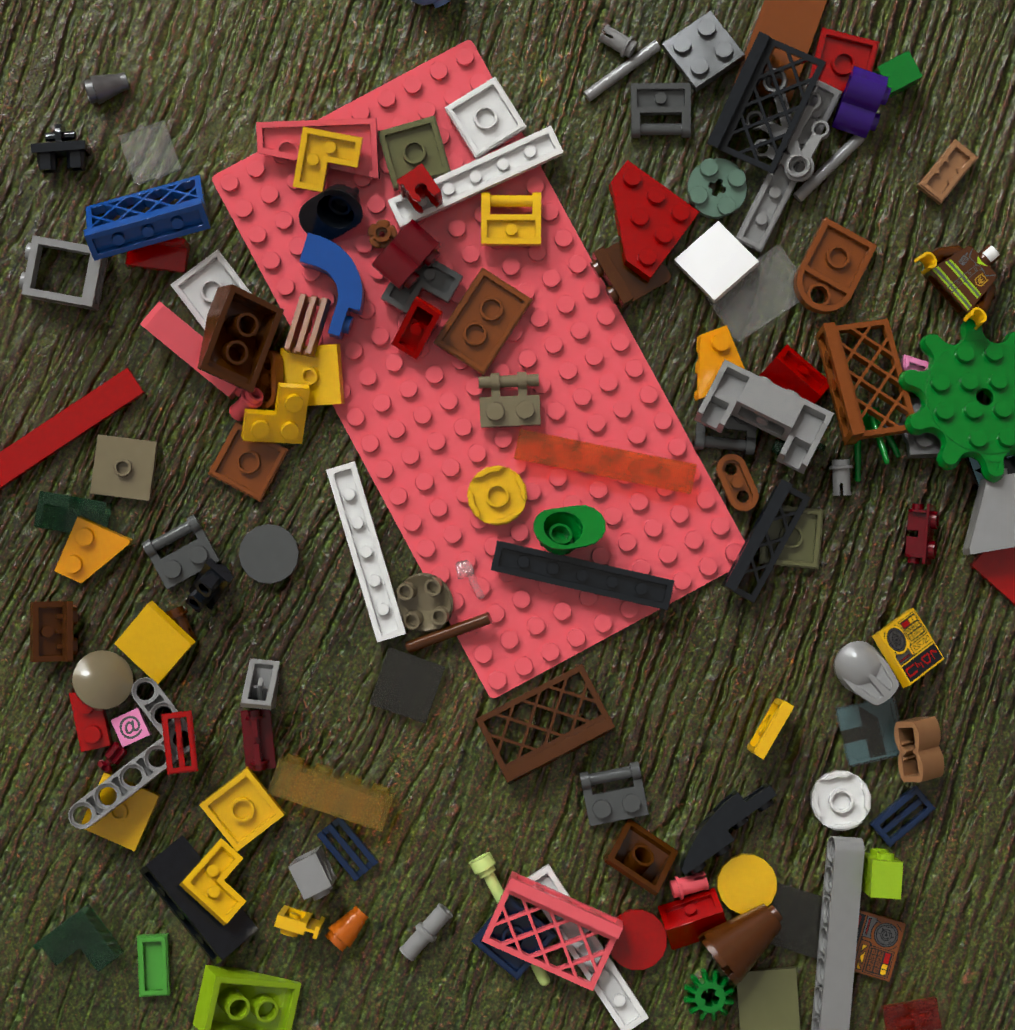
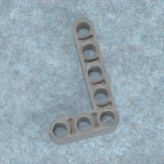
M144 677L136 680L132 686L131 693L135 702L162 737L73 804L69 810L68 819L75 828L87 829L93 826L167 769L166 762L160 767H154L149 762V756L153 751L162 750L165 752L162 724L156 721L155 714L158 709L163 707L169 708L172 712H178V710L153 679ZM142 684H150L154 688V694L148 700H142L137 696V690ZM180 718L181 730L188 733L187 722L184 718ZM172 719L168 724L172 762L174 764L178 761V751L173 741L176 732L174 719ZM189 745L184 748V756L190 752ZM132 768L138 769L142 774L140 783L135 786L128 785L124 779L125 773ZM106 787L113 788L117 793L116 801L110 805H105L100 800V793ZM81 806L88 807L92 813L90 821L86 824H80L75 819V812Z

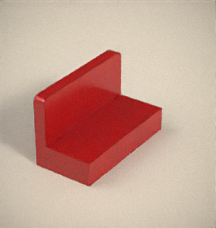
M174 238L127 252L125 264L130 267L185 274L187 272L190 244L184 238Z
M788 344L784 346L759 375L767 377L774 384L784 389L797 392L800 397L814 404L829 388L827 378Z
M715 888L684 897L683 900L678 899L658 906L672 950L699 942L697 937L701 933L726 922Z

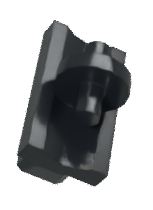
M63 123L55 124V132L45 133V140L49 143L31 144V153L37 157L39 170L44 174L58 172L57 158L67 157V169L69 171H85L87 156H92L91 146H87L85 140L68 141L76 140V132H65Z
M210 558L189 589L191 594L186 599V603L197 612H200L205 606L212 610L218 604L234 578L231 571L225 565L216 564Z

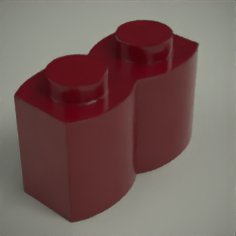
M412 219L375 259L372 266L399 291L404 287L409 290L420 278L419 270L425 264L430 267L440 256L441 253L437 250L441 246L438 241Z

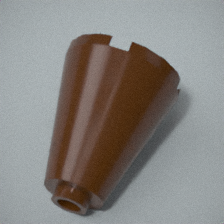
M763 903L701 933L697 938L736 986L743 980L783 927L780 922L784 918L773 905L767 907Z

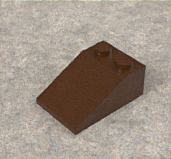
M233 284L218 287L207 314L198 369L249 393H253L284 310Z

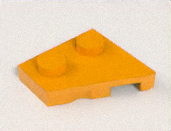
M727 325L697 337L696 352L698 353V359L695 364V374H697V390L694 392L695 401L705 398L724 360L745 369Z
M78 516L54 571L79 583H83L119 552L129 546L133 539L87 518Z

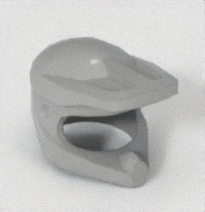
M855 641L846 644L838 651L833 664L834 672L846 689L876 706L890 699L897 691L899 682L887 661L875 647L864 641Z

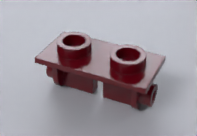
M912 503V509H908L907 530L918 531V537L906 536L905 557H907V563L919 564L921 558L922 564L931 565V560L936 558L937 542L933 541L934 529L939 527L940 514L939 511H936V506L932 504H927V510H924V504Z
M254 709L240 711L246 767L249 766L253 771L276 768L271 710Z

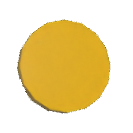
M497 465L486 467L474 476L470 482L467 497L469 507L478 519L484 523L497 526L508 524L518 518L525 508L527 492L526 485L519 474L510 468Z
M741 853L730 857L722 865L717 874L716 888L724 904L730 910L742 914L763 903L769 906L777 892V879L773 868L764 859L755 854Z

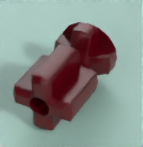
M114 742L105 753L106 761L99 760L97 765L106 773L111 774L113 772L111 765H118L127 755V749L118 742Z

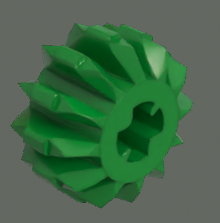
M702 968L700 971L702 978L698 979L692 973L690 978L694 985L684 984V990L690 994L685 995L683 1000L684 1003L691 1004L688 1008L691 1014L699 1011L698 1017L700 1020L704 1021L707 1013H709L712 1021H716L717 1011H720L724 1016L728 1014L723 1005L732 1006L734 1004V1000L728 997V995L733 994L735 991L733 986H726L729 982V978L726 975L719 978V971L713 969L710 977H708L706 969ZM710 988L713 990L715 997L712 999L710 996V1000L707 1001L702 993L704 991L708 993L707 989Z

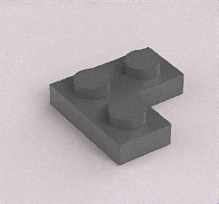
M435 261L430 267L425 264L419 270L420 278L409 290L404 287L399 291L392 283H389L381 300L407 314L415 297L419 296L422 289L449 303L463 276Z

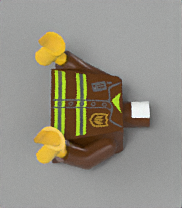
M988 244L979 253L970 245L964 249L959 245L939 247L931 252H924L914 259L915 263L920 261L924 264L925 269L921 271V274H924L923 276L960 317L967 314L963 318L964 322L969 318L974 320L976 324L974 330H977L987 320L986 314L991 308L996 291L993 282L998 277L990 266L1000 258L999 252L992 245Z

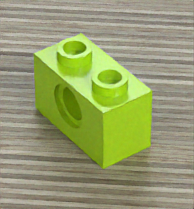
M870 848V853L865 852L862 891L871 898L901 900L903 862L896 858L894 853H890L888 849Z

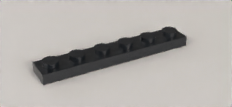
M497 541L491 567L492 571L664 610L669 608L674 580L568 556L555 555L550 552Z

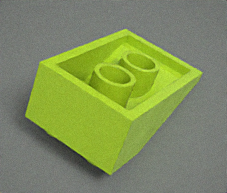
M205 965L193 1025L198 1030H292L301 983L235 967Z

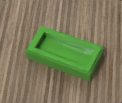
M169 933L139 934L137 936L139 997L170 996Z

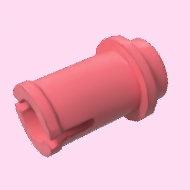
M257 387L254 388L253 393L242 390L241 397L229 407L231 417L237 421H243L245 409L259 408L263 403L264 396L262 391Z
M701 871L700 873L681 878L674 876V880L669 881L673 898L679 897L680 900H683L685 895L709 890V883L707 877L705 878V872Z

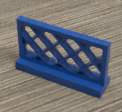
M200 175L85 207L87 229L84 230V237L94 261L211 228L206 210L203 182ZM187 189H191L188 193L183 192ZM174 199L179 200L174 205L170 204ZM130 205H134V206L131 207L130 209H127V208H126V207H128V206H130ZM146 207H149V208H150V209H149L148 211H146L145 213L141 212V211H142L143 209H145ZM105 213L102 217L95 216L98 214ZM117 215H120V216H121V217H120L118 220H116V221L112 220V219H114Z

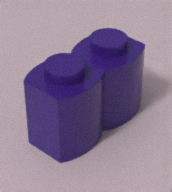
M854 66L833 117L832 127L863 138L867 137L869 130L875 131L880 119V114L876 112L880 104L886 105L891 92V88L887 87L888 77Z

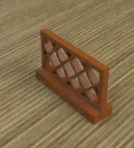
M888 318L837 326L835 322L823 323L815 336L844 446L856 444L859 440L908 433L905 425H898L889 419L894 409L903 413L906 418L913 414L914 410L909 392L903 390L898 383L899 375L903 370ZM882 329L885 340L881 345L866 336L869 330ZM850 333L859 341L851 349L842 343L840 334ZM861 342L877 351L871 361L856 352ZM879 354H882L891 361L892 368L889 372L874 364ZM851 357L866 366L861 376L849 370L848 362ZM869 369L884 378L878 388L863 379ZM887 381L898 387L899 396L896 400L881 391ZM858 385L874 394L868 404L857 398L855 390ZM876 397L892 406L886 416L870 407ZM866 412L881 422L877 429L865 430L862 418Z

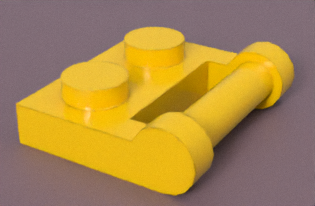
M481 192V246H541V192H532V195H490V192ZM490 207H532V214H490Z

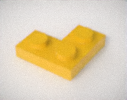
M303 126L293 187L323 192L328 163L358 168L363 138Z
M278 383L275 410L245 409L241 434L242 440L302 444L310 394L308 384Z
M221 838L179 885L225 926L245 904L246 900L224 881L243 860V857Z

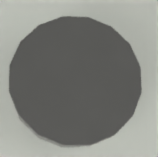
M265 524L255 527L246 534L240 544L239 558L242 568L249 577L261 583L273 584L285 580L292 574L298 565L300 551L296 539L289 531L278 525Z

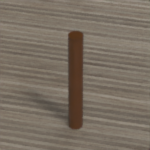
M489 612L407 641L405 642L406 649L409 653L492 624V618Z

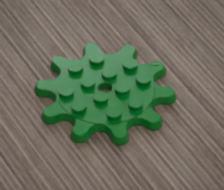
M970 319L961 324V337L956 345L946 343L936 334H927L920 340V349L928 358V368L924 371L905 370L898 378L900 387L907 392L916 394L921 402L919 411L909 415L904 425L907 432L911 435L917 436L931 433L938 437L941 447L936 461L942 469L953 470L961 459L970 457L979 463L985 480L995 483L1004 476L1005 458L1015 456V331L1008 333L1001 343H993L985 337L982 325L977 330H974L976 324L974 320ZM980 391L986 394L991 399L990 404L983 405L979 403L976 394Z

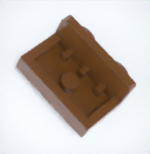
M73 601L30 602V662H73V655H77L78 651L77 638L73 637V625L77 624L78 612L77 608L73 607Z

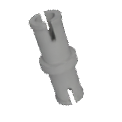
M438 903L437 907L423 923L419 922L415 926L416 931L399 948L400 952L410 961H414L429 942L433 943L437 939L436 934L453 917L451 911L443 904Z

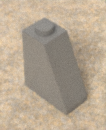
M1004 469L1003 478L995 483L989 482L985 478L980 479L963 545V555L1015 547V473L1008 474L1007 469Z

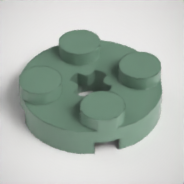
M723 158L705 159L694 168L687 182V195L692 203V207L697 209L700 215L710 219L724 218L736 212L744 202L747 193L745 173L735 163ZM716 181L722 183L721 187L725 188V192H719L717 196L712 195V189L709 188V184H715Z

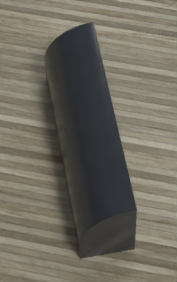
M182 835L139 871L216 965L258 930V927L242 908L223 926L179 885L202 859Z

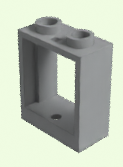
M33 235L31 243H28L25 249V260H28L26 272L21 273L19 288L22 290L21 294L29 299L98 311L109 257L94 261L88 245ZM43 247L90 256L82 297L35 289Z

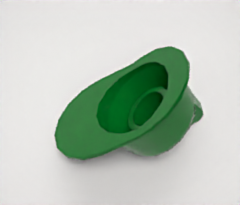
M586 505L544 510L537 515L533 523V531L540 542V546L555 555L569 554L576 548L593 545L603 537L606 530L602 514L595 508Z

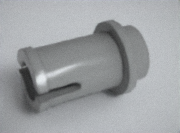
M607 24L603 31L613 38H609L601 33L598 41L619 52L620 57L624 58L626 56L630 58L638 45V42L634 40V36L628 37Z
M850 459L832 460V466H829V469H832V496L841 495L840 483H843V496L852 495L850 468H853V465H850Z

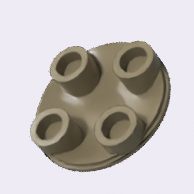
M429 573L414 574L397 588V603L403 623L408 629L432 632L442 628L449 621L453 612V597L445 582L437 576Z
M105 650L94 651L85 655L77 663L71 678L78 698L97 711L111 709L123 703L131 693L133 686V673L126 660L114 652Z

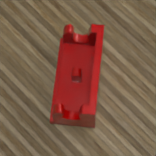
M422 163L396 180L400 194L403 198L406 196L417 212L421 214L424 212L422 206L418 203L421 202V199H425L426 196L436 208L443 204L441 190Z

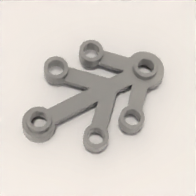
M784 71L775 74L776 78L782 80L779 86L780 90L788 86V78ZM772 76L763 79V85L769 93L777 91L776 88L771 86ZM813 92L811 97H817L818 103L815 106L807 105L789 142V154L784 153L779 163L784 166L787 177L794 182H804L812 176L815 169L812 156L821 140L826 139L831 132L830 126L826 121H815L811 127L812 134L801 150L798 139L813 112L818 111L823 105V100L817 92ZM786 93L782 94L788 110L790 108L786 97ZM779 96L774 97L778 113L783 112ZM759 111L748 113L746 117L747 125L751 124V119L754 116H759L762 120V113ZM786 116L780 118L781 126L772 121L769 122L774 137L786 133L789 127ZM765 124L752 129L755 131L762 130L768 133ZM824 125L826 126L825 133L821 135L816 134V128ZM759 139L755 142L754 145L764 142L767 139ZM772 144L768 145V150L765 153H759L758 149L756 150L758 157L763 159L769 158L773 160L776 154ZM804 163L805 169L802 172H796V164Z

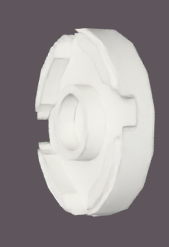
M834 770L822 775L815 782L810 794V805L814 816L823 825L833 830L847 831L858 827L866 815H868L871 809V794L868 786L859 776L845 770Z

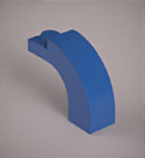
M308 233L299 262L303 267L328 275L336 283L338 300L328 334L330 337L342 340L344 333L349 334L352 327L353 317L349 316L350 312L359 315L363 313L365 298L362 279L356 265L340 246L324 237Z

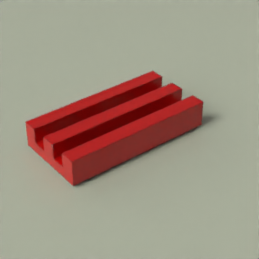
M192 710L161 714L167 775L197 772L198 763ZM184 717L187 719L191 766H185L180 718ZM168 719H174L179 760V767L173 768Z

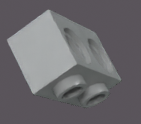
M322 845L294 858L288 866L304 900L312 897L315 901L328 895L337 879Z

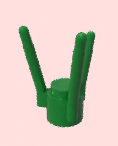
M872 407L876 411L880 412L879 407ZM867 412L862 418L865 430L877 429L881 424L879 420ZM885 436L895 457L900 458L901 454L893 436ZM877 437L876 441L883 461L888 465L890 459L883 437ZM861 440L854 444L856 482L861 481Z

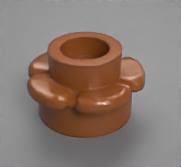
M378 220L376 224H371L367 232L370 237L369 242L375 248L385 249L397 236L395 226L390 225V222L387 220ZM380 232H384L385 236L380 237Z

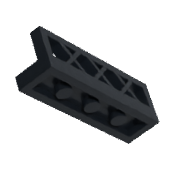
M783 479L777 481L721 585L752 603L758 597L811 498L793 488V484ZM788 493L801 500L795 512L784 514L782 504ZM793 515L789 524H787L786 517ZM781 519L785 532L781 538L770 541L768 530L773 521ZM779 542L773 551L771 544ZM767 545L771 558L767 564L756 567L753 558L759 547ZM764 569L759 578L757 570ZM753 572L756 585L752 593L749 594L738 588V585L744 574Z

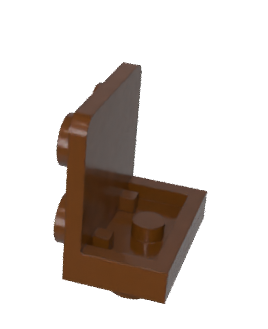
M620 240L606 249L602 246L595 250L592 254L593 261L590 264L597 277H603L608 285L605 289L614 304L618 302L621 309L669 282L671 274L663 262L649 282H647L624 265L622 258L623 249Z

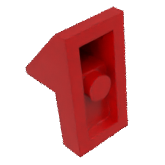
M416 296L391 344L417 360L433 331L441 323L443 312Z

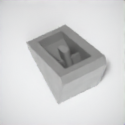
M250 658L240 702L241 707L267 710L276 708L280 661Z

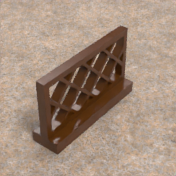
M583 664L476 718L509 785L616 730ZM579 673L585 682L582 695L565 690L568 679ZM563 682L561 689L554 687ZM548 689L560 692L555 709L539 704L542 692ZM587 689H589L593 699L585 697ZM564 694L580 699L575 715L559 711ZM537 695L535 703L528 701L529 699ZM584 700L596 704L602 715L592 720L579 717ZM521 703L533 706L528 723L512 718L515 707ZM537 708L553 712L549 729L532 724ZM510 709L508 716L502 715L503 712ZM557 714L574 719L569 732L561 734L552 731ZM494 717L507 720L501 737L489 733L484 722ZM577 721H581V722H584V723H585V724H583V725H581V726L575 728V727H576V724H577ZM510 722L527 726L522 743L505 738ZM531 728L547 733L544 745L538 748L525 745ZM551 734L558 736L556 739L549 742ZM492 738L500 740L498 748ZM504 742L520 747L517 759L505 764L500 754ZM524 748L532 750L522 756Z

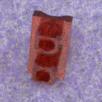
M935 996L881 1006L885 1030L942 1029L937 998Z

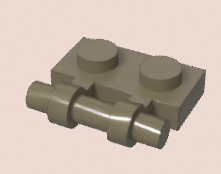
M517 372V375L499 376V373H490V376L478 377L479 389L491 388V397H479L481 428L541 426L540 396L527 395V386H539V374ZM518 387V396H500V388Z

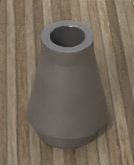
M125 72L89 76L90 79L83 81L90 104L98 102L100 105L119 93L130 89Z

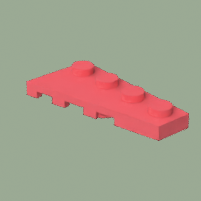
M377 118L256 122L257 153L297 161L303 126L362 137L363 144L358 168L328 163V168L379 179Z

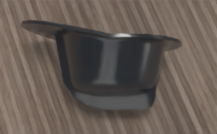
M335 184L308 200L299 212V222L303 230L307 234L312 233L331 240L361 223L363 217L358 196L359 189L357 187L352 189L343 184Z

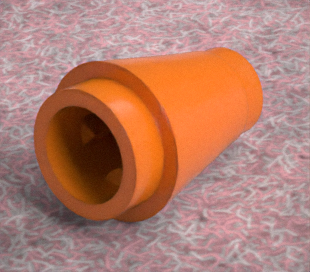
M355 906L328 927L329 931L325 937L343 952L347 946L349 948L352 946L369 917Z

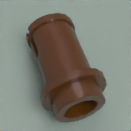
M181 605L166 612L193 639L197 638L186 615L188 610H184Z

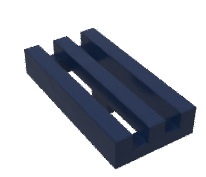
M913 785L869 824L887 846L891 847L936 808L916 785ZM914 795L918 797L912 803H910L905 809H903L899 814H897L892 820H890L885 826H883L882 828L880 827L881 823H883L887 818H889L894 812H896L901 806H903L907 801H909ZM923 803L926 806L889 837L886 834Z
M342 815L338 816L317 834L319 839L354 881L358 880L379 862ZM338 824L369 862L365 864L335 827ZM330 832L360 868L358 871L353 868L326 834Z

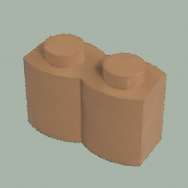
M922 716L896 722L894 738L900 752L898 756V769L903 782H924L943 776L945 767L944 757L939 747L941 732L936 717Z

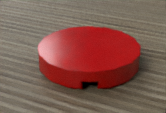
M628 909L616 916V918L623 921V930L611 951L612 958L621 966L630 970H645L654 966L663 957L667 947V934L662 922L652 912L644 909Z

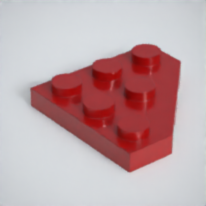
M627 160L610 182L609 190L611 197H613L617 232L623 249V263L649 282L698 216L699 211Z

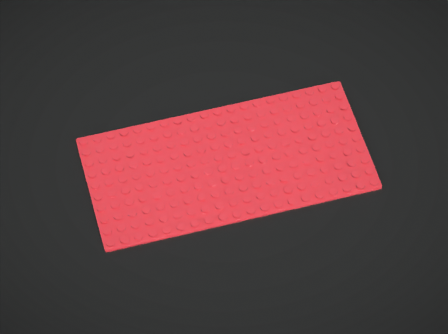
M466 40L318 119L377 118L379 179L328 168L324 191L329 186L335 184H343L352 189L357 187L363 211L361 223L339 237L330 240L340 246L350 256L361 276L364 287L365 301L363 313L359 315L350 312L349 316L353 317L352 327L349 334L344 333L342 340L330 337L328 334L338 300L336 283L328 275L303 267L299 262L307 238V233L299 222V212L308 200L321 192L293 187L297 161L256 152L215 174L212 177V182L279 307L284 310L283 314L289 325L291 326L301 293L306 294L308 297L313 295L319 299H322V297L328 298L331 301L318 345L340 344L345 404H334L333 407L422 573L437 576L450 589L453 597V612L449 619L450 625L489 612L492 624L461 634L457 638L490 698H497L660 610V608L492 571L491 567L497 541L549 552L540 546V542L533 531V523L537 515L542 511L576 505H586L595 508L602 514L605 520L606 530L603 537L593 545L576 548L571 553L563 556L674 580L669 604L728 573L745 540L616 303L614 304L609 298L602 278H598L590 264L592 259L541 166L484 191L490 192V195H532V192H541V246H481V193L416 222L440 243L441 247L437 251L441 254L436 261L462 275L463 279L449 303L423 289L418 297L441 310L443 314L441 323L433 331L417 360L391 344L406 314L381 300L390 282L372 266V263L384 249L373 247L369 242L370 237L367 232L371 224H376L378 220H387L390 222V225L395 226L397 235L402 229H400L388 200L400 195V192L393 189L378 131L435 116L450 171L476 160L444 108L492 79L476 46L471 40ZM522 132L487 154L524 138V134ZM490 207V214H532V207ZM380 232L379 236L384 237L385 233ZM482 267L533 300L484 376H490V373H499V376L517 375V372L539 374V386H527V395L540 396L541 426L481 428L479 397H491V388L479 389L478 377L483 375L433 343ZM316 306L310 333H308L305 346H308L320 306ZM518 387L500 388V396H518ZM499 465L510 468L520 475L526 485L527 500L525 508L518 518L508 524L495 526L484 523L474 515L469 507L467 492L470 482L478 472L486 467Z

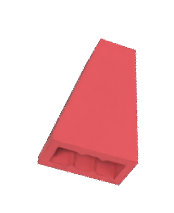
M159 301L140 325L230 399L233 400L236 396L240 398L243 389L198 369L203 336Z

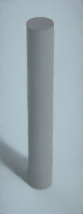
M653 40L585 90L583 94L589 102L659 52L661 50L659 43Z
M853 135L793 193L794 198L801 203L865 141L864 138Z

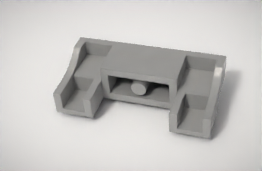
M724 360L694 420L722 433L730 416L733 415L785 441L776 461L804 474L834 413L800 397L793 390L784 389L774 384L767 377L758 376Z

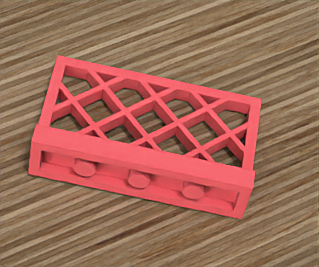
M512 871L482 937V942L593 991L613 946L620 937L623 930V921ZM509 894L521 899L525 910L509 916L505 907ZM527 902L534 905V907L529 908ZM541 909L548 911L553 922L537 928L531 913ZM503 911L505 917L498 920L501 912ZM527 915L533 930L516 935L511 920ZM555 915H557V916H559V917H561V918H563V919H560V920L557 921ZM507 922L512 938L500 941L491 937L495 926ZM568 922L577 924L581 935L564 941L559 926ZM555 927L560 943L544 948L539 933ZM583 928H586V929H588V930H590V931L587 932V933H584ZM597 934L609 939L604 949L592 953L587 938ZM535 935L540 950L530 954L522 951L519 940ZM583 940L589 955L572 961L567 945ZM515 942V945H516L517 948H515V947H513V946H511V945H509V944ZM563 947L568 962L559 966L551 964L547 953ZM543 955L544 960L538 958V956ZM601 956L598 964H596L594 958ZM591 960L594 973L590 981L578 976L574 966ZM571 968L572 973L564 969Z

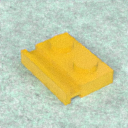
M284 905L277 914L274 927L280 928V933L286 936L297 937L298 934L304 935L305 932L313 933L312 938L317 939L323 929L326 917L321 916L320 920L312 918L313 913Z

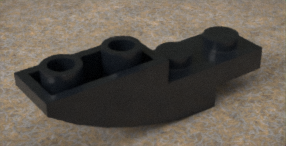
M766 782L744 798L734 790L708 813L690 838L680 861L679 867L685 875L689 872L692 875L696 874L707 865L705 861L715 854L716 857H719L731 849L730 843L734 841V838L728 829L731 827L734 830L740 828L749 821L747 816L755 810L762 812L774 803L772 798L777 794L771 785Z

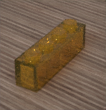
M288 753L287 757L281 756L278 759L267 791L268 794L380 832L383 831L395 794L390 793V787L376 782L373 783V786L361 783V777L350 773H345L344 777L332 773L334 768L324 764L316 763L315 767L304 764L305 758Z

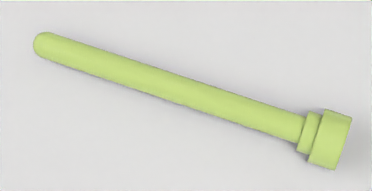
M486 852L469 862V865L474 874L484 878L498 904L504 890L494 873L496 862L492 854ZM531 964L530 967L540 985H549L550 977L547 971Z

